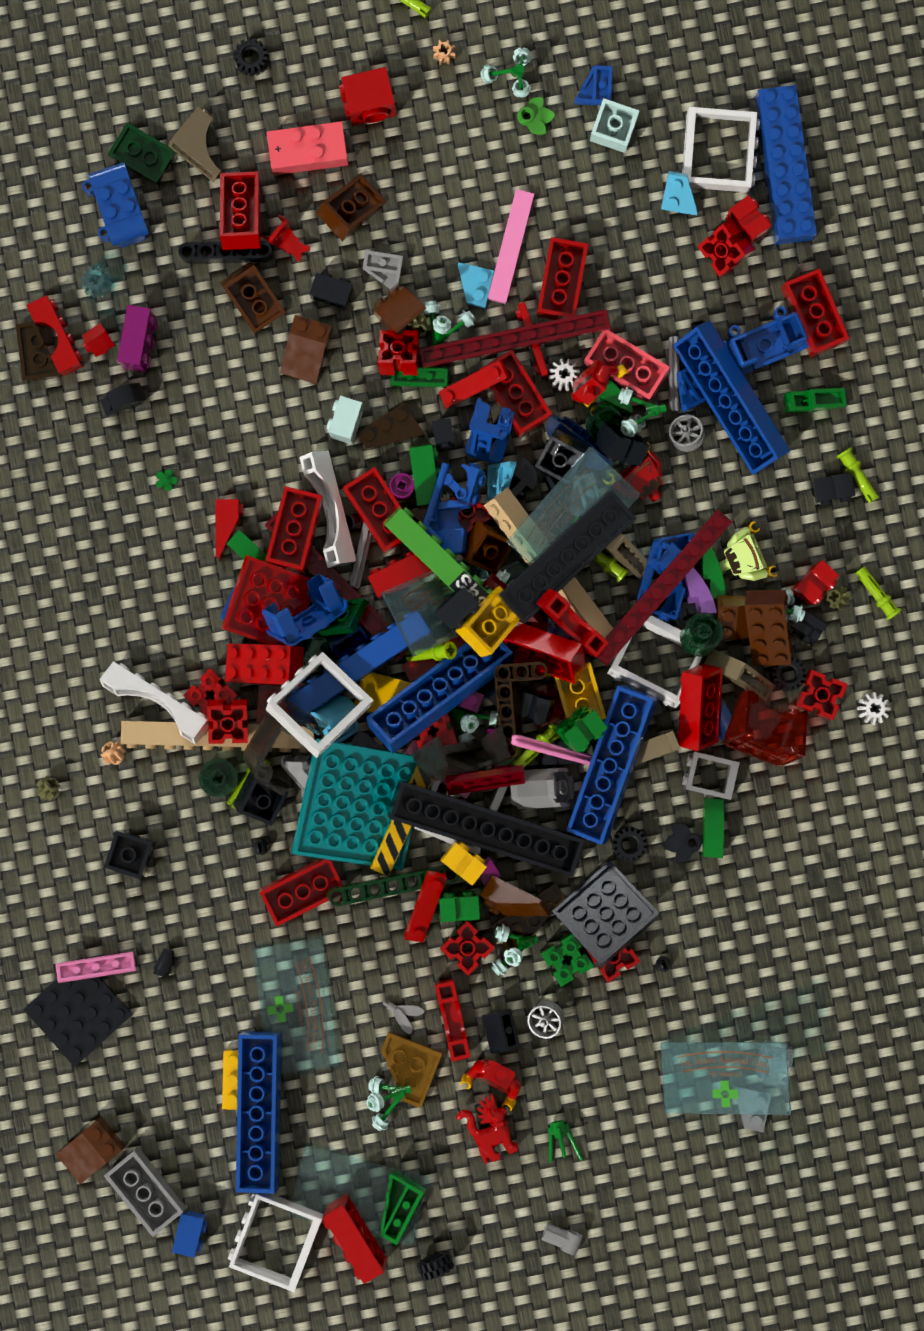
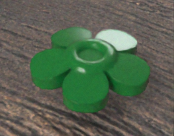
M165 470V475L162 471L157 472L156 477L160 479L156 482L158 488L164 486L165 491H170L172 489L171 484L177 483V478L171 477L173 474L172 470Z

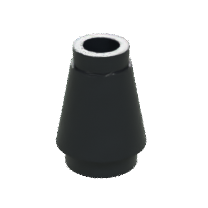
M163 948L153 967V974L168 978L169 974L172 973L175 951Z

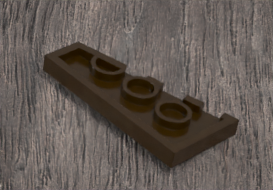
M554 882L534 895L542 900L550 912L549 916L504 915L492 923L491 926L495 931L497 926L500 927L501 924H504V926L510 928L509 933L523 935L524 937L527 935L532 936L546 919L553 914L552 910L566 898ZM508 937L506 942H502L507 950L511 948L518 949L516 939Z

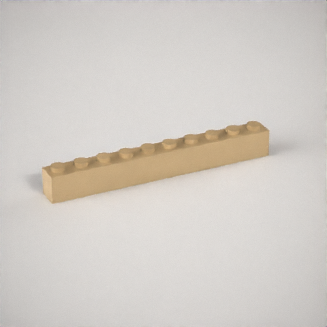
M508 487L484 505L488 513L493 517L528 565L550 546V543L541 534V531L535 526L533 520ZM575 577L558 592L570 604L572 610L604 638L613 630V627Z
M121 721V744H126V748H138V745H145V749H157V745H164V749H176L177 745L184 746V750H195V746H203V750H214V746L222 747L223 751H233L234 747H241V751H253V747L260 748L262 752H272V748H280L279 752H291V748L299 749V752L310 753L282 725L248 724V743H232V739H225L224 744H209L207 730L195 745L180 735L176 722ZM300 725L315 740L316 726Z

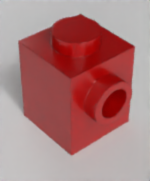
M101 323L81 335L85 341L83 343L84 348L88 353L92 352L95 357L105 354L110 348L115 346Z

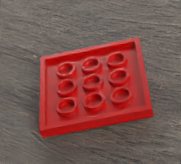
M246 555L221 629L267 645H286L267 634L266 630L270 631L264 619L262 610L276 602L279 611L287 608L292 618L309 606L310 598L307 594L309 589L306 582L311 578Z

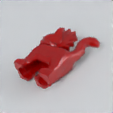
M493 1094L490 1095L491 1101L485 1096L486 1104L479 1100L483 1108H476L482 1113L478 1115V1118H482L480 1123H490L489 1127L477 1129L475 1116L471 1111L462 1110L456 1115L457 1120L464 1117L467 1118V1128L478 1145L480 1155L485 1164L490 1160L496 1162L501 1159L500 1153L494 1149V1146L502 1143L509 1154L518 1151L519 1148L517 1142H512L510 1130L507 1125L508 1120L505 1119L507 1110L505 1107H497Z

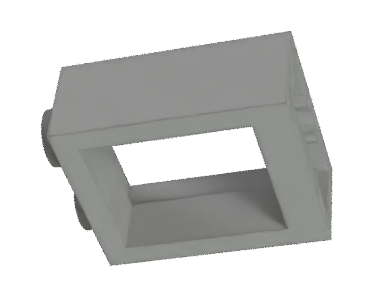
M692 752V755H688L686 766H689L687 774L684 773L682 785H685L684 789L731 800L740 762ZM698 758L729 765L722 793L692 786Z

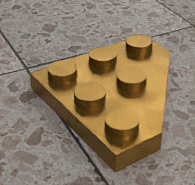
M388 1031L381 1049L397 1087L410 1085L412 1092L406 1094V1097L402 1098V1100L421 1108L442 1052Z

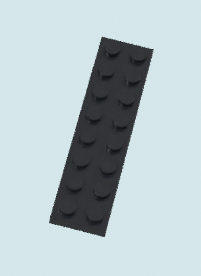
M610 489L497 595L517 618L525 624L541 609L536 603L548 589L559 592L637 518L613 490Z

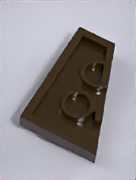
M35 322L16 324L22 381L62 377L57 371L51 358V353Z
M405 403L356 433L366 450L425 436Z

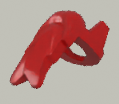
M279 215L278 218L282 223L275 228L269 237L264 235L262 237L272 245H275V247L283 249L288 254H292L296 261L300 262L302 254L309 251L310 247L302 244L299 238L294 236V232L290 229V222Z

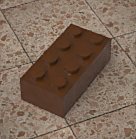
M786 590L746 591L744 606L753 666L792 665L793 645Z

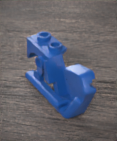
M471 462L469 466L462 464L461 466L466 470L468 478L466 489H464L454 480L452 475L448 474L451 465L442 463L423 524L428 528L426 532L430 536L434 534L442 541L440 546L444 550L449 548L455 555H463L466 552L468 531L461 526L458 515L463 509L471 508L472 505L478 504L480 494L478 493L480 487L485 483L486 475H484L485 471L480 469V465ZM444 485H448L460 500L439 502Z
M694 533L661 537L653 541L636 602L649 589L654 569L661 575L695 536ZM682 581L669 594L661 609L653 613V615L659 616L658 619L669 622L670 620H677L682 611L681 603L687 594V588L684 587Z

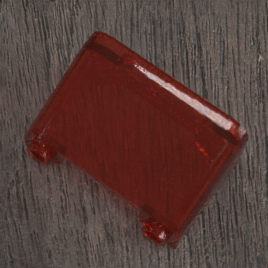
M745 690L739 695L724 736V744L727 747L777 766H783L805 757L807 714L794 708L781 713L757 703L759 695L753 690Z

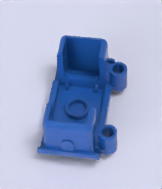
M125 162L88 174L89 180L83 182L82 188L88 196L95 195L105 224L104 227L98 230L101 240L106 243L111 241L113 246L119 245L121 248L146 240L149 232Z
M779 306L773 312L774 321L741 335L739 326L733 325L727 332L729 340L723 342L743 375L808 348L806 342L808 336L797 313L792 312L786 316V308Z
M320 574L306 582L309 589L307 594L312 606L293 618L287 608L279 611L276 602L263 609L262 614L270 631L266 630L267 634L288 646H294L302 640L311 638L320 629L328 627L348 607L347 600L340 597L333 580Z

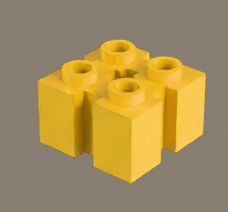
M453 842L440 861L473 886L487 868L484 865L485 860L477 854L472 856L468 853L470 848L462 842L458 844Z

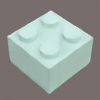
M603 98L591 132L590 141L626 153L639 110Z
M340 396L339 400L334 402L332 409L334 416L333 419L329 418L327 429L332 439L353 445L364 412L363 403Z

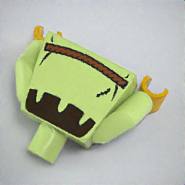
M755 521L751 522L748 527L734 533L727 543V549L724 550L727 559L719 562L722 573L731 569L734 576L739 575L741 579L751 581L767 577L772 578L778 575L770 573L771 568L776 566L767 567L754 535L760 528L753 530L751 527L756 523Z

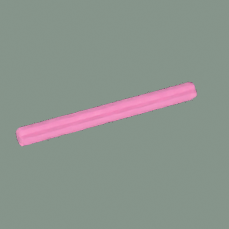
M521 735L512 736L511 744L514 746L585 765H590L593 756L584 752L577 753L569 748Z

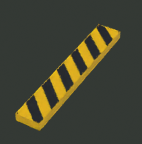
M418 762L409 783L429 789L437 770ZM391 820L370 867L372 870L386 876L390 875L410 831V825Z

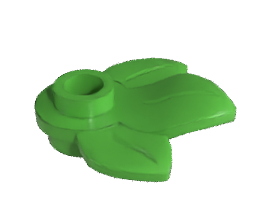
M542 97L532 98L527 106L522 107L517 113L518 122L527 126L529 131L536 135L546 134L545 125L555 117L551 110L543 107ZM528 114L530 118L524 119L523 115Z

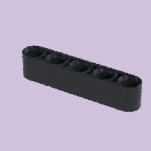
M261 241V248L249 249V254L245 256L240 254L243 249L231 250L228 256L221 255L223 251L221 242H185L178 249L181 259L187 264L249 263L251 261L252 263L269 262L273 258L272 247L267 241ZM262 248L269 249L266 255L259 254ZM190 249L193 251L191 256H184L186 250ZM210 249L212 252L209 256H203L204 250Z

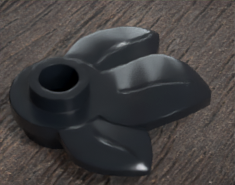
M673 824L671 828L674 835L667 838L663 846L668 851L676 853V862H685L691 858L693 852L700 849L702 840L698 834L691 833L686 825ZM690 839L695 840L694 846L689 845L688 842Z

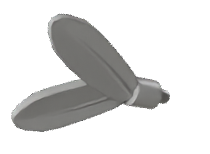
M383 1002L386 1009L393 1012L402 1030L407 1034H412V1025L406 1016H419L424 1013V1009L417 1005L396 1006L391 1002Z

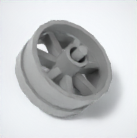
M688 414L681 415L671 423L669 436L677 449L689 452L702 445L705 439V429L697 417ZM692 422L698 424L695 427L691 428ZM678 427H680L681 431H680V432H675V430H676ZM701 429L700 435H697V434H694V433H693V432H695V431ZM675 436H682L678 442L674 440ZM684 440H686V441L688 442V444H682V443H683Z
M541 1001L530 1011L527 1022L533 1034L539 1038L548 1039L557 1035L561 1030L565 1016L563 1010L556 1003ZM537 1008H539L542 1015L537 1014L534 1011ZM544 1008H548L550 1011L545 1012ZM534 1018L539 1019V1022L535 1023ZM552 1021H559V1027L555 1026ZM548 1025H549L554 1031H550V1032L547 1031V1030H548Z

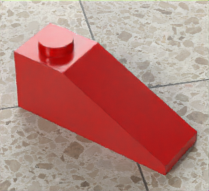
M215 499L216 558L222 559L228 547L226 543L233 537L241 521V516H244V504H241L239 499Z

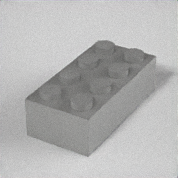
M136 1147L104 1175L152 1237L183 1213L186 1205L139 1147Z

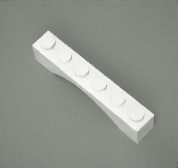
M329 450L310 452L301 456L300 461L304 476L310 481L317 493L324 498L323 507L327 521V535L323 552L327 568L345 566L356 562Z
M113 661L100 678L102 686L117 696H140L161 705L173 717L180 735L195 745L208 730V718L203 713H196L187 703L176 701L172 694L168 692L165 694L160 691L161 689L156 684L147 683L144 677L138 673H131L129 668L122 663L118 665Z

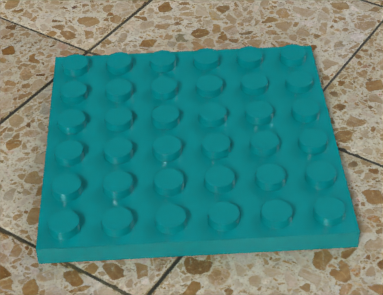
M315 739V741H316L317 743H319V742L322 740V739ZM333 742L318 758L312 754L291 853L371 866L392 820L387 817L398 780L409 782L417 763L426 765L428 758L399 752L392 754L387 750ZM413 826L410 828L392 869L403 870Z

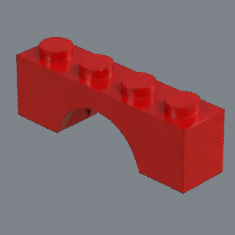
M46 295L27 304L26 306L38 326L51 327L57 333L58 345L51 358L58 373L63 377L82 368V355L79 350L75 351L73 347L75 341L71 333L67 334L65 330L67 324L64 318L58 316L57 310L59 308L55 300H51Z
M548 589L537 601L536 604L573 640L582 644L583 650L587 654L597 658L609 644L597 630L584 622L572 610L570 604L558 592Z
M454 978L435 982L451 1061L471 1058Z

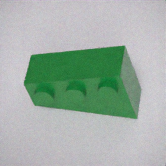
M432 443L409 446L417 506L430 503L440 472L439 467H435L434 460L438 459L437 449L432 448Z
M395 1170L389 1175L380 1236L398 1245L402 1241L428 1189Z

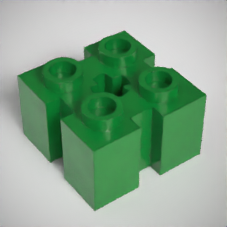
M582 705L571 714V717L562 721L553 730L567 748L579 753L585 751L590 746L589 741L593 738L595 740L601 738L607 726L595 710L588 709V707Z
M474 890L463 891V895H455V892H443V896H440L441 922L480 920L478 893L474 894Z
M572 933L559 939L562 943L559 946L555 947L554 944H551L540 951L548 967L551 965L555 967L552 973L560 987L574 979L572 974L579 971L580 974H583L594 967L585 951L580 954L578 949L582 946ZM566 954L568 957L572 956L568 964L562 962L564 960L563 956Z

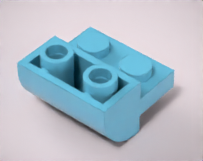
M338 695L310 713L317 730L322 729L324 736H326L356 706L349 698ZM356 720L334 742H342L361 730L358 721Z

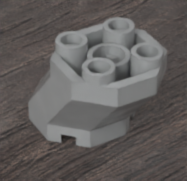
M301 752L297 753V756L292 758V754L281 758L282 768L300 787L302 797L305 791L312 753Z
M567 768L524 770L525 784L511 786L510 802L513 806H517L518 809L569 807L571 803H568V801L574 797V780L572 776L567 775L566 772H569Z

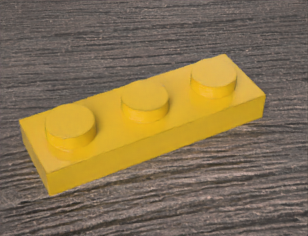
M224 1050L222 1109L237 1110L238 1050Z

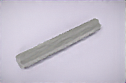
M677 336L669 337V411L677 412L680 409V394L676 375L679 372V356L672 346L679 341Z
M364 522L357 548L356 562H354L349 584L355 589L361 587L372 538Z

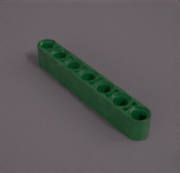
M440 865L333 887L328 890L326 898L332 905L342 906L420 890L427 871L445 873L449 867ZM453 871V876L446 879L445 884L456 882L459 875ZM411 876L416 878L414 886L408 885V879ZM392 880L397 881V888L394 890L389 888V883ZM373 884H377L379 887L378 892L375 894L370 892V887ZM353 888H359L360 894L356 898L351 896ZM339 891L341 898L339 901L334 902L332 894Z

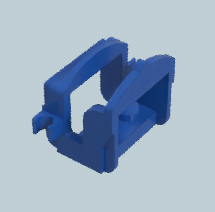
M478 398L469 425L471 434L465 452L472 458L490 463H500L510 437L514 412H511L509 408L502 407L497 425L487 423L490 406L482 402L481 398ZM494 437L496 438L493 449L491 450L492 440Z

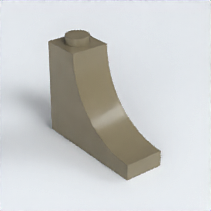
M197 107L172 137L168 146L214 183L221 170L211 160L206 146V133L213 118L207 110Z
M620 534L604 550L624 565L638 579L642 580L647 559L623 534Z
M715 649L711 650L704 663L723 668V677L744 688L765 702L775 687L772 682L746 663Z
M667 731L643 741L635 766L679 750L680 747L674 732Z

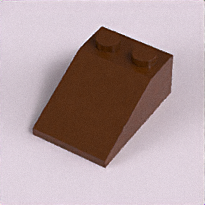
M360 174L326 199L320 206L317 215L343 242L387 201Z
M252 261L220 282L254 334L286 313Z
M394 286L388 291L389 295L386 298H380L373 304L374 308L371 311L386 329L398 333L423 312L426 307L405 287Z
M295 315L289 332L280 374L317 385L333 333L332 326Z
M716 595L715 607L717 613L714 617L716 640H739L749 637L744 606L746 596Z
M493 875L481 893L482 898L485 900L484 904L490 907L489 910L496 915L501 913L505 916H549L550 914L541 899Z
M99 1117L60 1150L56 1156L79 1184H82L122 1151L125 1145L105 1120Z

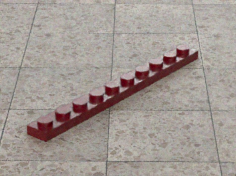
M605 309L420 348L419 352L422 368H428L510 351L511 349L514 350L601 332L611 328L608 312Z
M719 510L712 515L607 635L605 639L609 644L597 656L601 662L608 666L731 525L732 521Z
M277 513L265 524L272 533ZM311 547L306 568L314 576L320 574L333 580L340 597L346 600L362 598L333 567L327 568L326 560ZM368 604L359 622L372 636L382 632L386 633L389 624ZM409 647L408 649H406L394 658L397 661H399L406 655V652L408 650H411L412 648Z

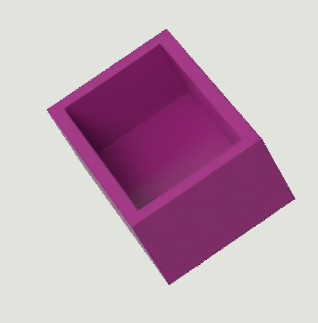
M127 305L117 362L123 369L146 372L147 367L149 368L151 365L149 353L150 349L154 347L155 338H153V331L157 330L158 319H156L150 308Z

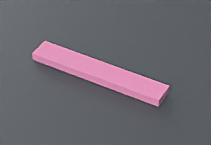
M518 189L515 191L488 300L503 304L507 302L534 198L533 193Z

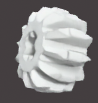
M563 359L559 360L560 365L554 362L552 364L554 369L550 368L548 371L550 374H553L548 377V380H555L552 383V387L558 384V391L562 390V386H565L566 391H569V385L573 388V381L578 377L576 375L580 374V370H574L577 366L576 363L570 366V359H567L566 364H564ZM563 371L567 372L565 379L561 378L562 375H559L563 374Z
M872 692L871 697L865 694V700H859V703L863 706L857 707V710H862L863 712L858 716L860 718L866 716L864 719L865 723L871 720V725H876V721L883 723L882 717H889L885 711H889L891 708L885 707V704H888L889 701H882L883 694L877 697L876 692ZM871 705L877 706V709H875L877 712L870 711Z

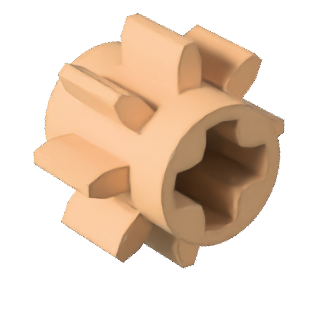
M439 40V45L433 46V51L436 52L433 55V59L438 58L440 65L446 62L449 65L450 59H455V53H453L455 45L450 46L449 40L446 42Z
M108 742L102 747V754L100 755L107 765L111 762L117 765L123 761L126 751L119 742L115 744Z

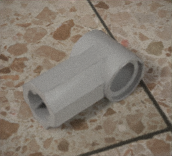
M547 1223L541 1240L560 1247L562 1251L570 1255H576L583 1236L573 1230L566 1231Z

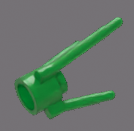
M565 1120L549 1123L550 1128H547L549 1133V1162H553V1135L555 1139H559L562 1157L566 1158L563 1137L566 1136L565 1133H567L579 1160L582 1161L583 1157L570 1132L569 1124H565Z

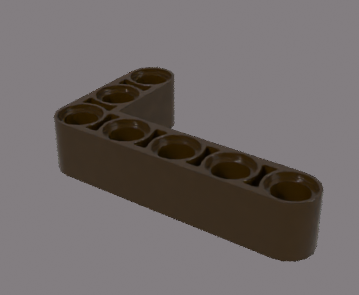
M549 661L508 663L499 665L495 669L500 748L502 756L507 760L518 758L524 752V748L511 744L513 735L523 736L519 681L550 678L554 673V667ZM541 665L545 668L544 675L540 672ZM523 667L527 670L526 676L522 674ZM505 668L509 672L508 677H505L504 675ZM506 688L510 690L509 697L505 693ZM508 707L512 710L511 716L507 714ZM509 726L513 729V735L509 734ZM511 746L515 749L514 755L510 752Z

